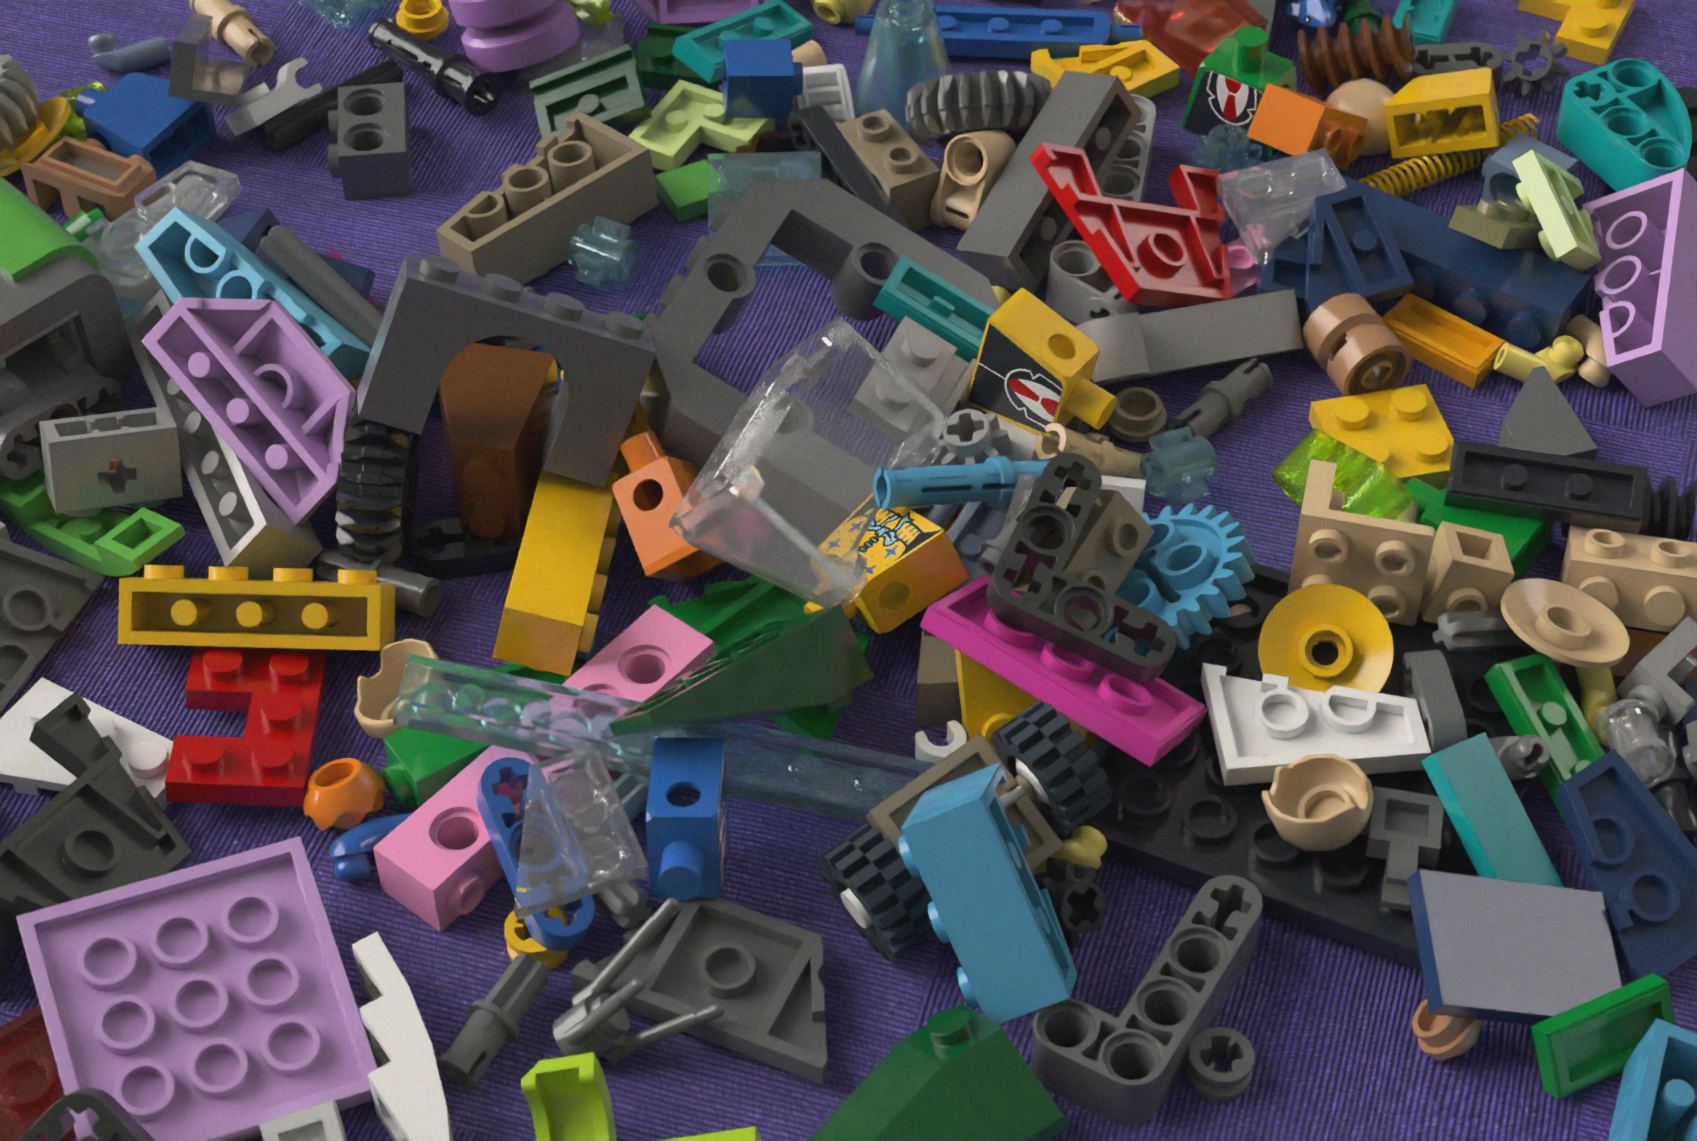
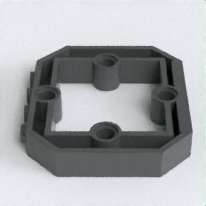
M826 178L750 183L737 203L727 198L722 204L709 227L710 230L716 233L714 238L711 240L702 235L695 244L684 264L686 268L691 270L687 278L676 273L658 302L660 306L665 308L661 317L650 311L643 321L646 328H649L651 331L656 355L639 400L651 431L655 432L662 449L678 459L693 463L698 471L820 545H823L874 494L873 480L875 473L812 436L811 433L814 426L812 415L806 405L796 397L787 393L772 392L763 395L758 401H755L694 364L713 334L727 332L734 326L756 283L755 270L771 245L831 280L832 286L830 291L833 302L846 316L855 320L871 321L885 313L872 304L902 254L991 309L997 311L1000 308V304L986 276ZM970 382L950 416L968 408L982 412V410L965 402ZM942 431L939 432L935 440L944 439ZM888 433L889 440L894 448L899 451L890 469L936 465L931 447L924 456L917 451L920 445L906 436H903L900 441ZM931 505L907 506V508L923 516Z

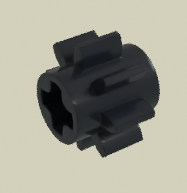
M1049 857L1046 864L1047 872H1039L1032 875L1039 890L1047 889L1067 946L1078 948L1079 934L1088 933L1092 930L1098 932L1101 930L1100 922L1104 915L1105 902L1109 900V896L1104 894L1099 886L1093 883L1097 873L1096 868L1076 863L1072 864L1070 860Z

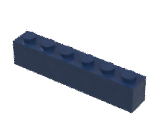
M1279 150L1247 185L1242 230L1249 232L1257 226L1263 229L1265 218L1270 209L1285 215L1286 219L1283 227L1308 242L1309 211L1314 199L1363 183ZM1370 186L1415 282L1409 293L1505 341L1534 353L1552 346L1556 338L1565 335L1569 322L1577 315L1583 314L1591 276L1523 248H1497L1449 228L1451 219Z

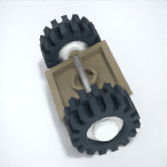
M1037 701L993 732V736L990 737V743L994 746V749L991 748L981 733L977 734L870 810L865 817L870 824H864L819 856L818 865L822 869L821 874L823 879L831 886L829 890L834 899L840 901L843 906L841 910L848 919L851 918L856 924L855 929L862 937H867L870 946L876 952L880 951L884 959H890L891 962L895 961L935 932L928 913V904L932 902L930 894L922 877L914 878L909 873L899 849V838L903 836L901 827L925 791L1001 762L1009 783L996 787L1011 827L1013 828L1021 824L1025 827L1031 846L1022 849V852L1031 871L1064 846L1057 835H1068L1111 803L1112 789L1105 783L1108 780L1105 771L1096 765L1099 759L1093 750H1087L1082 742L1085 739L1078 730L1073 732L1070 728V721L1063 714L1058 716L1055 708L1050 704L1044 705L1043 701Z

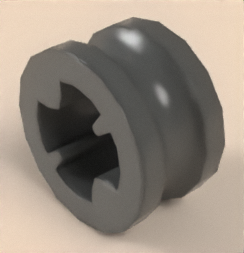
M1216 1026L1204 1029L1193 1038L1189 1046L1186 1078L1191 1088L1199 1096L1214 1102H1228L1238 1099L1247 1091L1251 1083L1252 1069L1254 1067V1049L1250 1041L1242 1033L1234 1029ZM1213 1056L1225 1057L1226 1066L1232 1063L1231 1072H1216L1215 1063L1212 1062L1208 1066L1209 1058Z

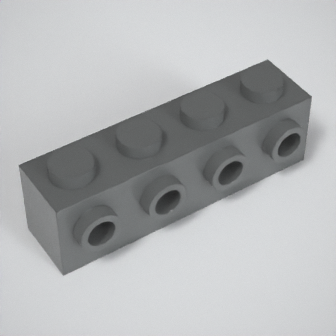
M1064 71L960 240L956 251L969 267L986 276L991 286L1019 290L1022 287L1032 293L1036 291L1049 269L1052 250L1058 244L1066 241L1074 228V224L1038 174L1029 157L1041 142L1082 148L1085 150L1099 186L1142 115L1141 110L1118 76Z

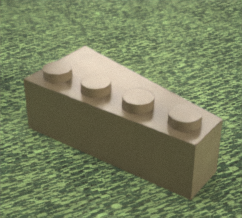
M576 110L566 119V131L559 137L548 134L535 145L537 155L525 166L514 163L501 174L503 184L494 192L481 191L436 230L441 256L458 264L461 268L460 271L483 278L489 273L501 274L514 279L522 286L658 206L649 148L589 115Z

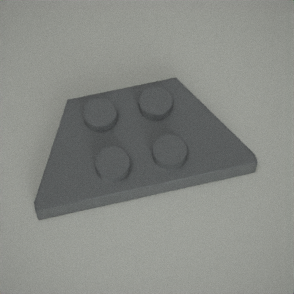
M719 897L692 898L686 901H678L679 907L604 992L613 995L633 979H642L645 984L643 991L624 1006V1009L659 1023L715 1003H721L725 1007L723 1016L688 1030L685 1033L821 1085L824 1084L828 1077L822 935ZM647 920L623 934V946L593 965L587 958L578 963L571 972L573 990L580 992L591 984Z

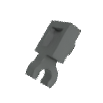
M1374 786L1373 806L1369 817L1365 856L1386 859L1380 907L1409 911L1410 898L1406 879L1417 871L1418 865L1436 868L1441 846L1444 809L1438 796Z

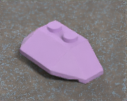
M180 297L141 342L295 525H302L338 487L344 433L348 429V417L352 414V408L355 404L356 390L279 300Z

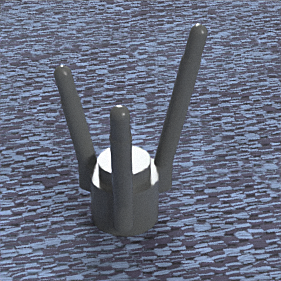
M676 898L667 899L591 984L572 997L573 1007L554 1020L552 1026L553 1035L565 1056L594 1052L598 1060L604 1056L611 1064L616 1065L634 1051L699 1027L724 1015V1005L715 1003L626 1036L624 1032L630 1028V1020L624 1006L643 991L645 987L644 981L640 978H635L613 995L604 993L679 907V902Z

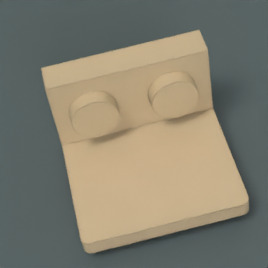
M1311 459L1287 595L1303 587L1316 584L1341 585L1361 593L1372 601L1381 611L1387 622L1407 626L1415 625L1434 543L1435 529L1426 525L1343 512L1345 492L1332 490L1337 463Z

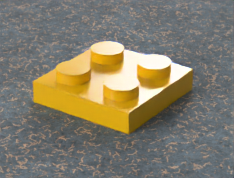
M1426 384L1311 402L1309 422L1327 461L1337 463L1335 478L1341 491L1345 492L1347 503L1351 500L1359 502L1383 498L1393 492H1402L1407 482L1413 477L1437 489L1444 488L1447 485L1454 439Z

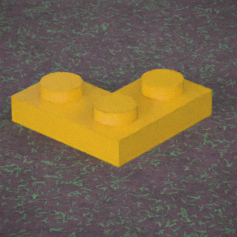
M1519 0L1518 10L1563 22L1556 34L1554 46L1564 43L1569 50L1564 56L1604 66L1634 9L1636 0Z

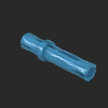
M989 456L984 463L935 465L887 469V467L878 468L873 480L874 498L877 506L883 510L891 509L892 507L946 505L986 501L991 507H1005L1014 499L1030 498L1045 466L1052 458L1010 462L1006 456ZM1064 483L1062 484V487L1059 491L1057 498L1062 494Z

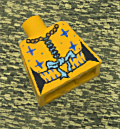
M873 494L813 554L812 565L826 588L804 605L803 609L805 614L841 603L848 620L855 617L879 634L888 633L961 585L970 576L944 529L907 507H892L891 509L883 510L877 506Z

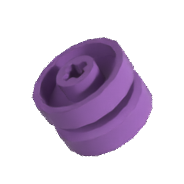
M448 0L457 25L467 27L461 36L466 56L472 62V66L477 69L487 68L493 72H504L545 61L565 51L577 41L581 34L574 8L569 1Z

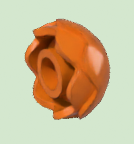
M341 758L331 761L317 769L308 780L303 803L305 817H312L315 825L321 831H325L330 826L345 830L352 829L361 823L366 813L382 809L384 805L383 789L387 788L386 781L377 769L366 762L354 758Z

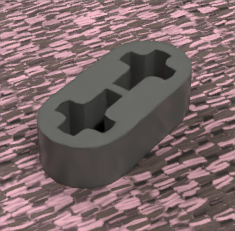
M1460 42L1415 46L1416 62L1411 80L1420 76L1491 68L1494 87L1499 83L1503 58L1499 49L1483 42ZM1398 76L1399 84L1402 88L1411 81H1402Z
M1439 649L1404 653L1400 666L1403 697L1417 700L1431 755L1467 740L1463 710L1443 653Z

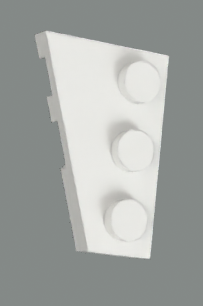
M1203 663L1201 684L1225 786L1273 782L1274 772L1278 766L1287 767L1307 755L1334 753L1356 763L1365 774L1425 770L1421 760L1431 755V749L1416 699L1336 685L1326 692L1288 686L1289 677L1263 673L1261 682L1226 676L1227 667Z
M41 678L0 719V782L13 784L15 791L18 793L40 796L43 789L61 792L77 779L29 741L35 723L72 695L73 692L45 678ZM83 698L91 709L88 719L101 737L109 735L122 753L119 762L137 787L145 785L164 811L171 803L166 802L165 778L173 741Z

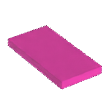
M987 574L928 606L920 624V627L1044 703L1050 704L1057 711L1149 767L1196 731L1208 710L1204 704L1159 677L1142 682L1127 679L1003 620L993 612L988 604L986 592L991 576ZM1011 589L1010 594L1018 598L1023 597L1021 594Z

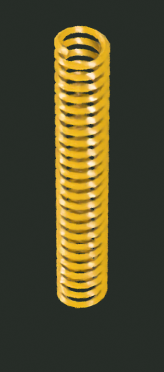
M1527 113L1516 119H1511L1509 122L1502 123L1499 129V145L1497 147L1502 148L1519 132L1530 136L1524 122L1530 126L1533 138L1537 140V130L1529 119L1534 120L1537 124L1541 121L1534 115ZM1496 147L1456 151V154L1448 152L1449 157L1446 153L1417 156L1409 161L1402 162V164L1398 163L1388 169L1368 175L1366 178L1362 177L1358 182L1363 184L1369 183L1371 187L1385 193L1388 192L1390 195L1398 198L1401 196L1405 197L1408 193H1414L1415 190L1420 191L1423 187H1429L1430 184L1435 185L1437 182L1444 181V179H1450L1451 176L1456 177L1458 173L1463 174L1465 171L1472 170V168H1478L1484 164L1487 156Z

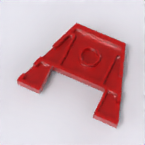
M1041 142L1029 157L1038 174L1128 303L1177 309L1233 299L1228 246L1220 243L1219 228L1226 222L1225 207L1217 204L1216 194L1223 187L1222 176L1218 170L1179 164L1167 178L1178 208L1102 196L1085 150L1082 148Z

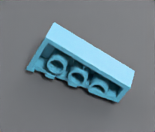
M174 207L134 246L173 304L180 297L279 300L350 384L364 372L372 349L215 222Z

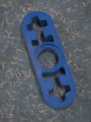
M505 757L498 759L488 765L482 774L476 798L478 810L530 935L539 945L549 950H570L583 942L588 934L595 913L593 897L539 771L531 763L520 758ZM500 783H508L512 791L523 790L519 804L522 820L514 825L516 811L511 799L507 795L497 796ZM539 839L551 847L555 859L544 867H530L518 858L515 847L524 840ZM556 881L554 895L562 911H575L569 926H563L562 921L558 917L546 918L551 905V895L547 887Z

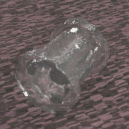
M1621 700L1611 704L1601 712L1596 720V732L1601 743L1611 750L1615 748L1647 789H1649L1658 782L1666 780L1675 769L1676 759L1672 750L1666 746L1663 740L1659 739L1656 733L1659 720L1653 707L1644 700Z

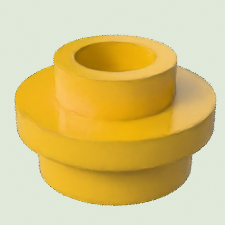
M403 0L400 3V10L396 15V23L416 36L428 41L447 29L449 15L441 0Z

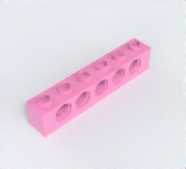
M654 604L373 847L381 889L439 932H442L458 916L470 913L480 903L485 892L505 875L477 807V793L482 774L487 766L505 757L520 758L531 763L539 771L560 822L565 827L574 819L580 807L603 786L607 787L615 782V773L619 767L631 762L648 745L653 746L655 737H660L663 733L668 732V730L614 736L609 723L648 697L675 686L673 681L681 675L704 667L703 661L714 654V641ZM500 783L497 796L507 795L511 799L516 811L514 825L522 820L519 804L523 790L512 791L508 783ZM527 839L520 842L515 847L518 858L525 863L533 849L542 840Z

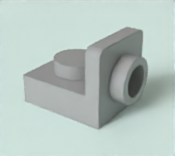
M1689 616L1648 653L1615 689L1627 701L1633 714L1645 723L1652 725L1666 723L1675 727L1695 706L1694 699L1679 686L1697 667V659L1691 655L1697 648V623Z

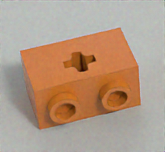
M1267 83L1246 136L1302 160L1347 171L1350 162L1356 160L1363 149L1366 139L1364 128L1368 119L1313 96Z

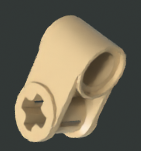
M990 129L962 134L954 137L948 143L938 187L930 205V220L934 225L943 228L951 225L965 232L967 231L1016 151L1015 143L1010 135L1002 130ZM979 149L983 155V166L978 157Z

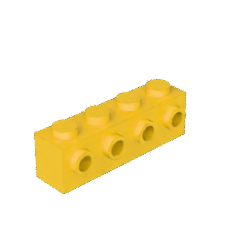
M542 465L505 601L492 658L528 666L537 671H548L570 677L576 652L580 651L590 654L599 615L586 611L599 614L608 578L606 575H608L622 516L616 499H613L614 493L612 490V485L617 481L618 474L610 472L603 488L544 471Z
M144 565V577L119 578L118 644L381 651L386 645L394 643L396 583H377V570L339 569L338 582L313 581V569L273 568V580L248 579V567L209 566L208 578H184V565Z

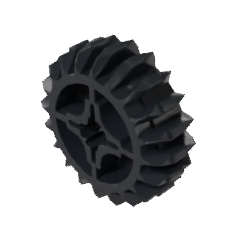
M358 402L352 408V414L348 417V429L344 433V446L341 453L338 493L336 496L337 513L335 518L337 521V547L342 557L370 564L374 560L380 559L385 562H393L394 566H397L407 553L411 530H413L421 468V435L358 417Z

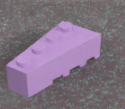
M1683 168L1582 204L1583 209L1590 214L1593 235L1598 244L1602 260L1597 263L1598 274L1593 276L1595 292L1602 298L1604 309L1599 313L1607 367L1645 408L1697 393V182Z

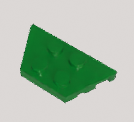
M783 568L753 574L750 578L743 581L727 580L704 586V597L669 605L666 595L654 597L647 602V610L655 604L714 641L715 654L759 628L804 615L803 606L817 595ZM849 620L868 661L871 654V637ZM846 706L824 716H818L815 709L810 708L788 715L768 718L818 758L825 753Z

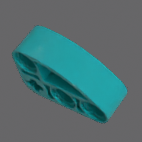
M1637 58L1620 59L1575 76L1568 80L1564 87L1555 129L1556 137L1561 144L1616 192L1687 168L1692 145V127L1687 108L1669 79L1651 63Z

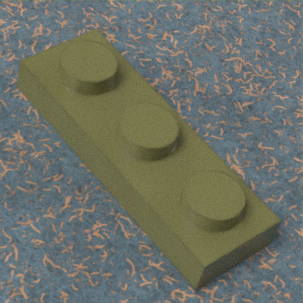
M1480 198L1478 205H1457L1448 226L1451 229L1500 249L1543 248L1538 238V233L1543 230L1537 214H1532L1525 207L1521 199H1516L1515 202L1498 199L1497 202Z

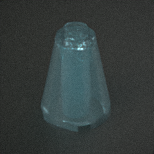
M880 0L852 99L855 117L858 118L864 114L885 108L910 136L905 114V106L908 105L907 92L919 82H926L930 78H942L944 75H953L933 0Z

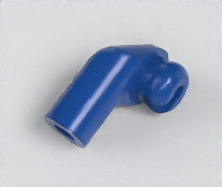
M414 812L364 820L333 841L329 851V859H334V876L336 879L342 882L368 878L371 873L369 854L374 853L373 847Z

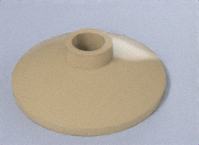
M1526 578L1510 584L1501 598V612L1509 627L1523 641L1533 647L1536 653L1541 652L1551 658L1552 662L1566 663L1590 669L1608 668L1621 662L1629 649L1630 639L1628 632L1615 613L1593 596L1573 586L1549 579Z

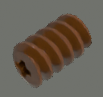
M1405 11L1402 28H1396L1388 14L1383 15L1380 32H1375L1368 18L1361 20L1359 35L1353 36L1347 23L1342 22L1339 26L1337 39L1332 40L1325 26L1318 27L1316 42L1311 44L1304 31L1298 30V49L1302 71L1306 82H1308L1316 96L1325 94L1329 79L1336 90L1341 84L1349 82L1350 75L1354 81L1364 78L1370 79L1371 72L1373 71L1377 81L1385 85L1390 83L1394 67L1402 81H1408L1412 78L1416 62V48L1413 26L1408 11Z

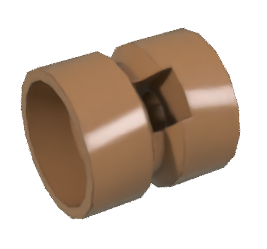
M1345 293L1332 297L1321 304L1309 316L1303 327L1302 336L1305 349L1320 368L1327 371L1329 379L1343 397L1398 388L1410 371L1412 359L1408 349L1394 332L1384 325L1383 319L1370 303L1359 294Z

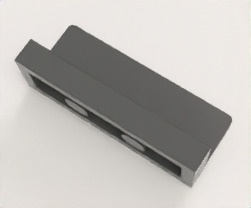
M191 13L174 40L168 96L236 106L250 77L251 66L209 59L213 16Z

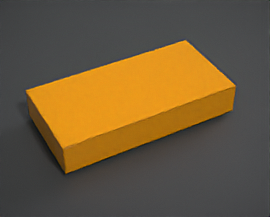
M1412 293L1406 294L1381 317L1384 325L1394 332L1408 349L1411 357L1473 389L1494 370L1493 364L1497 353L1503 344L1508 343Z

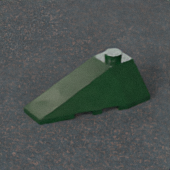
M841 603L759 628L703 661L704 667L681 675L673 681L675 686L648 697L610 722L609 726L614 736L788 715L814 708L818 716H824L852 703L855 699L851 690L874 677L845 611Z
M961 1003L952 1009H946L935 1014L928 1020L927 1025L902 1039L808 1141H1048L1067 1129L1068 1126L1063 1113L1003 1028Z

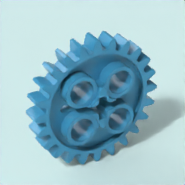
M1189 503L1178 515L1174 514L1171 506H1165L1159 517L1154 520H1150L1146 512L1142 513L1140 516L1155 532L1132 566L1136 570L1130 569L1114 594L1166 621L1174 632L1176 644L1184 650L1189 648V635L1195 631L1206 635L1213 632L1209 624L1213 617L1227 618L1232 615L1227 601L1244 599L1247 594L1241 584L1249 582L1255 577L1250 565L1256 562V558L1239 521L1234 522L1228 511L1218 515L1213 505L1207 506L1198 513L1194 504ZM1098 622L1095 623L1091 630L1098 627ZM1112 622L1104 640L1112 643L1120 625ZM1139 637L1135 642L1133 652L1145 657L1146 653L1149 652L1151 642Z

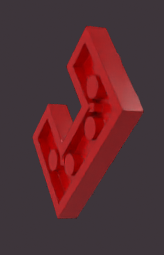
M195 646L185 688L187 709L248 712L243 738L175 735L165 778L166 802L303 807L305 788L310 778L327 676V652L299 651L295 649L277 650Z

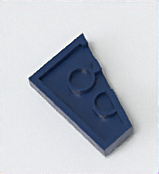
M1614 748L1564 781L1554 793L1593 891L1602 892L1611 936L1630 983L1652 973L1664 979L1697 956V849Z

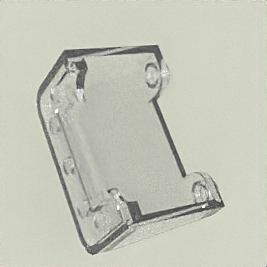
M839 315L783 355L759 379L675 510L668 527L687 544L816 605L827 608L835 603H841L843 607L857 597L868 581V576L863 573L867 565V558L856 548L879 510L873 493V480L876 470L883 467L894 469L930 466L942 449L937 441L950 418Z

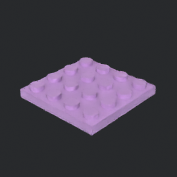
M300 836L16 916L65 1095L77 1089L87 1087L104 1090L114 1097L156 1141H246L262 1136L259 1124L332 1100H336L339 1111L373 1101L367 1074L378 1068ZM89 1108L77 1114L70 1109L69 1112L76 1121L74 1130L77 1141L88 1135L98 1140L99 1137L92 1129L94 1123L99 1119L95 1111Z

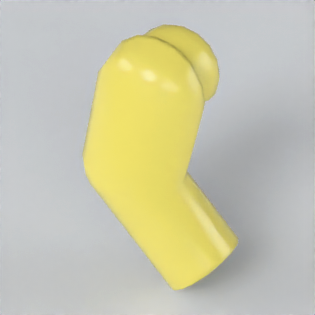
M1565 335L1556 338L1552 346L1536 354L1505 343L1497 353L1493 368L1525 383L1533 368L1545 366L1554 382L1558 384L1576 373L1579 368L1578 362L1584 356V349L1578 340Z

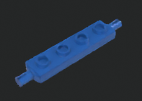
M894 4L887 15L856 14L855 37H886L891 53L910 54L913 56L952 55L966 58L1007 57L1030 60L1032 52L1048 49L1051 59L1079 57L1080 46L1096 44L1109 46L1117 45L1121 42L1142 40V24H1110V18L1105 11Z

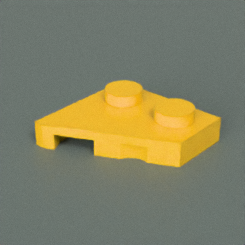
M1147 40L1121 42L1113 46L1102 44L1080 46L1079 57L1051 59L1048 49L1036 50L1031 53V71L1050 80L1052 89L1055 88L1064 71L1115 75L1119 77L1129 94L1140 95L1146 98H1150L1179 84L1180 67Z

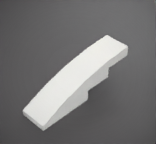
M375 932L352 944V950L360 985L371 1001L359 1008L373 1056L380 1066L378 1069L367 1074L376 1114L394 1141H454L431 1040L408 983L378 932Z

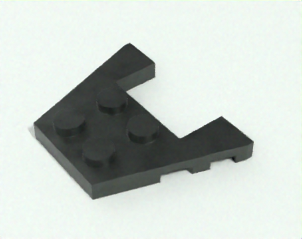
M76 692L35 723L29 741L77 779L0 842V906L20 915L181 870L185 867L191 853V849L146 786L137 787L119 762L122 755L121 751L109 735L101 737L88 719L91 709Z

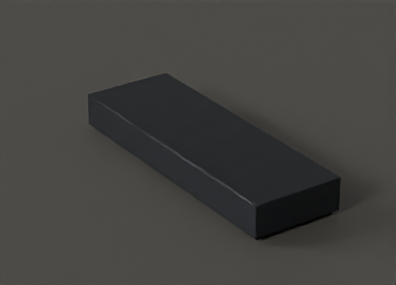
M1454 440L1444 505L1638 534L1642 524L1648 468Z

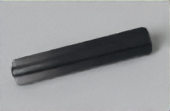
M386 58L263 122L260 125L261 137L272 151H279L329 125L328 111L338 110V87L403 82V72L393 59Z

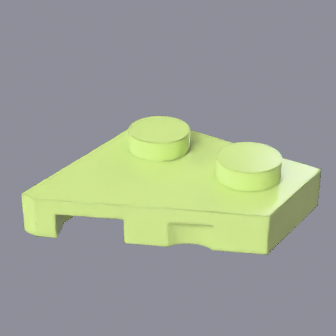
M1530 150L1514 160L1513 165L1521 180L1516 185L1517 193L1525 207L1532 214H1537L1543 230L1538 233V238L1547 255L1554 262L1562 261L1579 272H1583L1602 261L1598 244L1593 235L1590 214L1585 209L1578 211L1573 200L1584 193L1580 180L1534 150Z

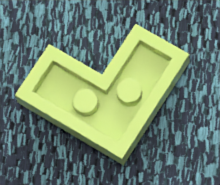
M679 80L651 111L652 117L642 121L628 137L649 148L652 167L667 172L679 168L700 143L735 154L737 146L752 143L756 134L773 131L775 129V118H725L723 93Z

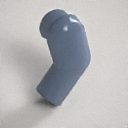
M112 31L100 32L90 36L88 39L89 48L93 52L90 58L101 68L134 73L171 60L168 46L161 35L130 46L118 47L117 37Z

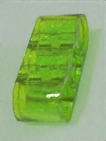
M1315 428L1270 473L1280 488L1301 507L1311 459L1337 463L1332 490L1345 492L1343 512L1395 520L1415 499L1405 484L1383 464Z

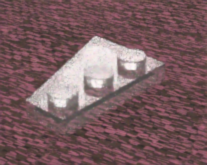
M189 160L136 195L135 207L113 222L103 217L86 228L89 238L81 243L93 253L98 262L100 272L112 284L115 295L145 303L160 284L134 246L174 207L215 222L242 191L237 175Z

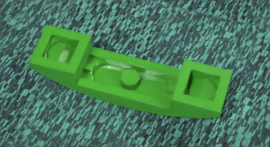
M44 467L23 479L15 480L7 477L0 479V511L37 542L75 565L103 575H131L186 535L181 524L144 507L130 517L110 507H103L100 513L87 517H74L66 513L56 514L46 492Z

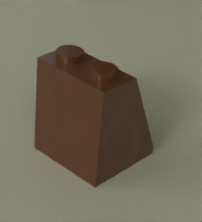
M472 343L451 360L438 386L444 442L460 523L468 524L470 530L481 538L507 542L509 536L521 533L524 523L527 524L543 465L539 444L559 393L557 363L554 356L550 353Z

